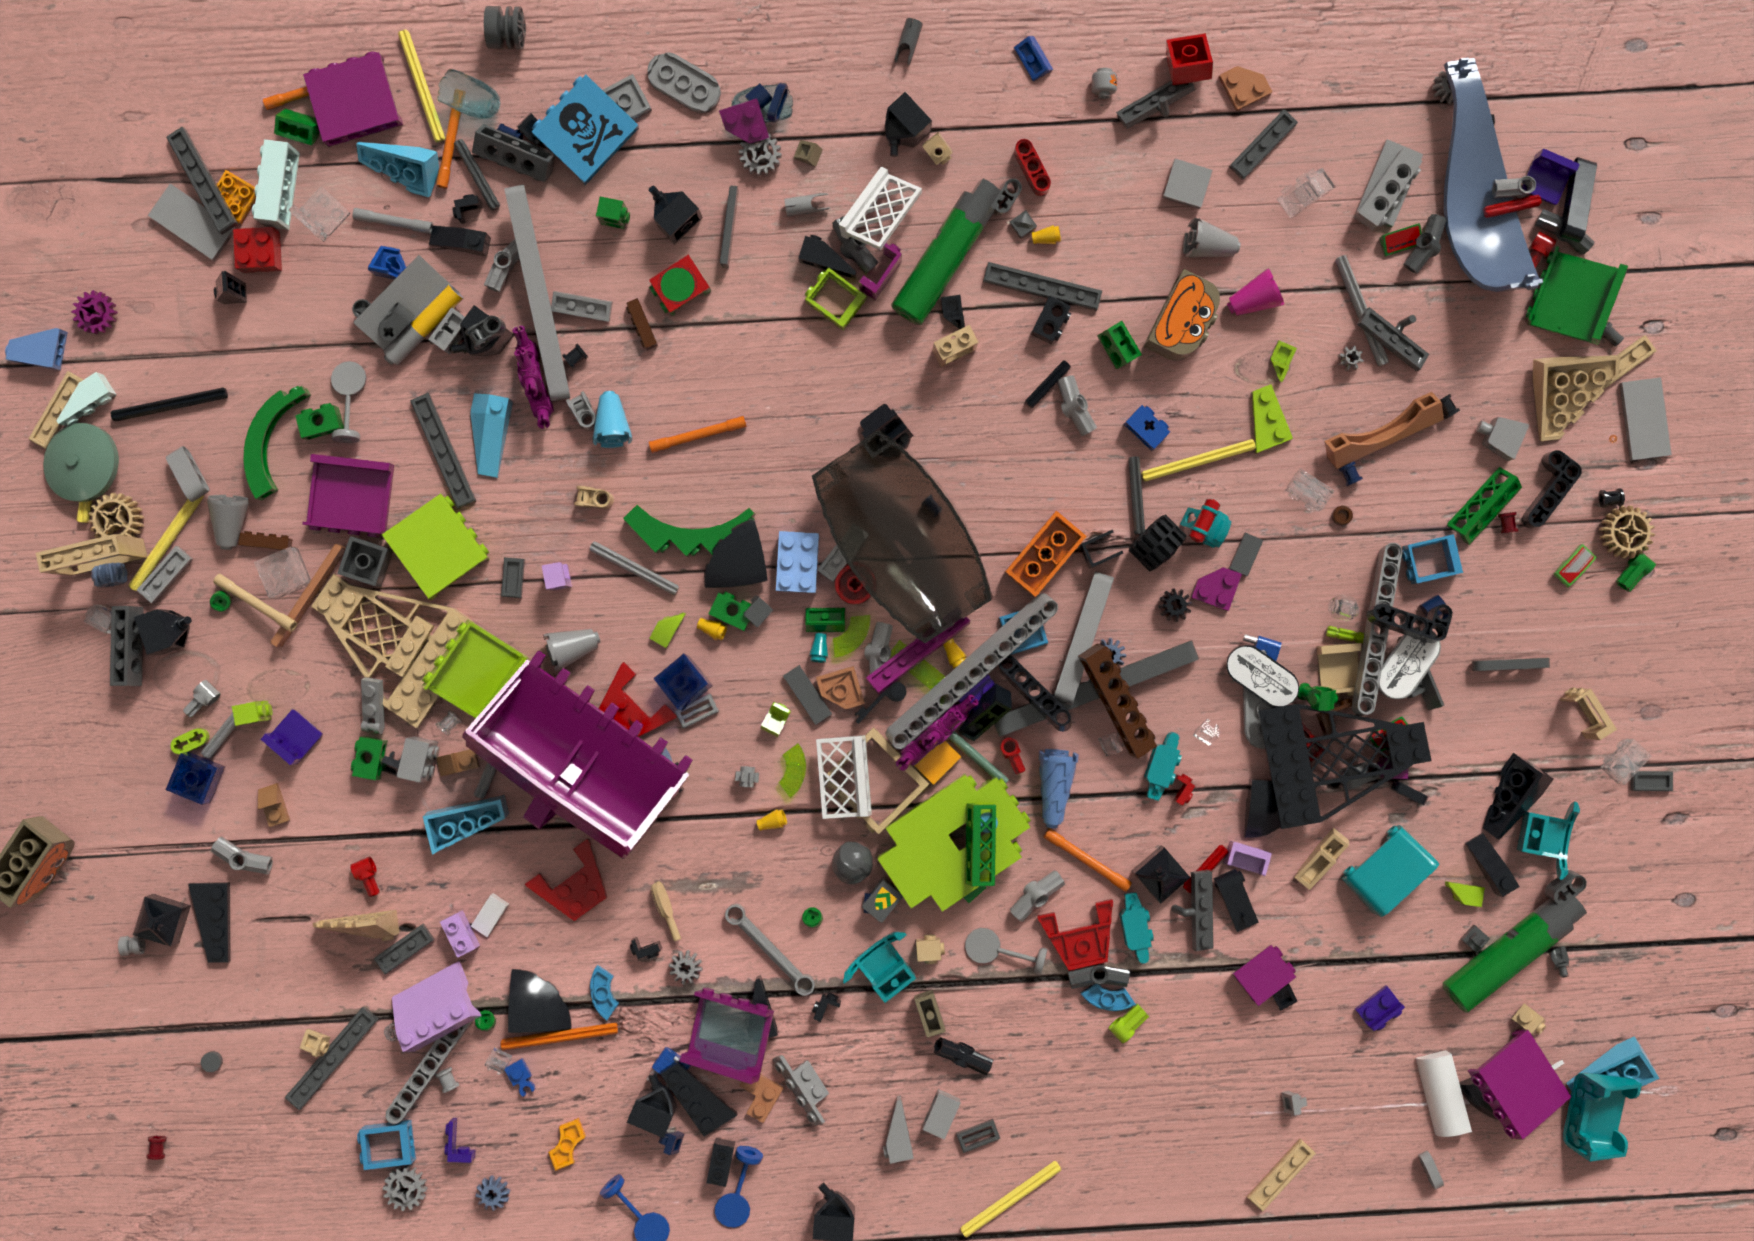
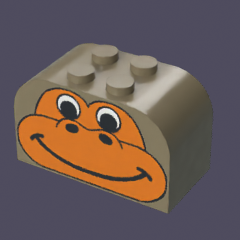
M1183 269L1178 275L1143 347L1173 361L1183 360L1190 356L1198 346L1201 347L1209 335L1207 329L1214 325L1218 317L1215 313L1220 304V295L1216 286L1210 281Z
M43 816L23 819L0 853V900L9 908L28 904L37 899L51 884L71 854L75 842Z

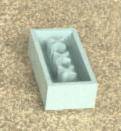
M264 139V144L260 148L262 159L261 165L257 169L259 180L255 186L256 202L252 206V215L255 220L265 227L289 230L300 153L288 142Z

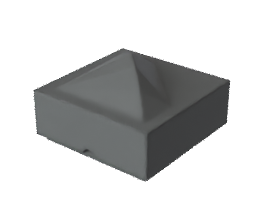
M1026 210L1010 221L1011 226L1020 238H1023L1037 228V225Z

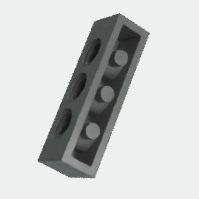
M485 124L475 132L472 153L479 155L483 159L494 161L500 166L511 168L517 173L533 177L537 181L545 182L551 176L556 156L553 152Z
M112 606L110 686H142L143 642L134 617L144 614V607Z

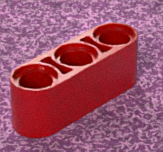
M1020 139L1014 149L1015 158L1034 194L1043 196L1047 194L1051 186L1050 177L1031 141ZM1024 146L1029 152L1022 154L1018 148ZM1029 164H1035L1037 166V170L1030 171L1027 166ZM1043 181L1047 187L1040 189L1036 183Z

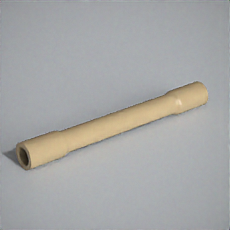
M218 574L214 578L213 583L268 616L289 632L294 631L297 627L295 620L278 612L237 586L222 574Z

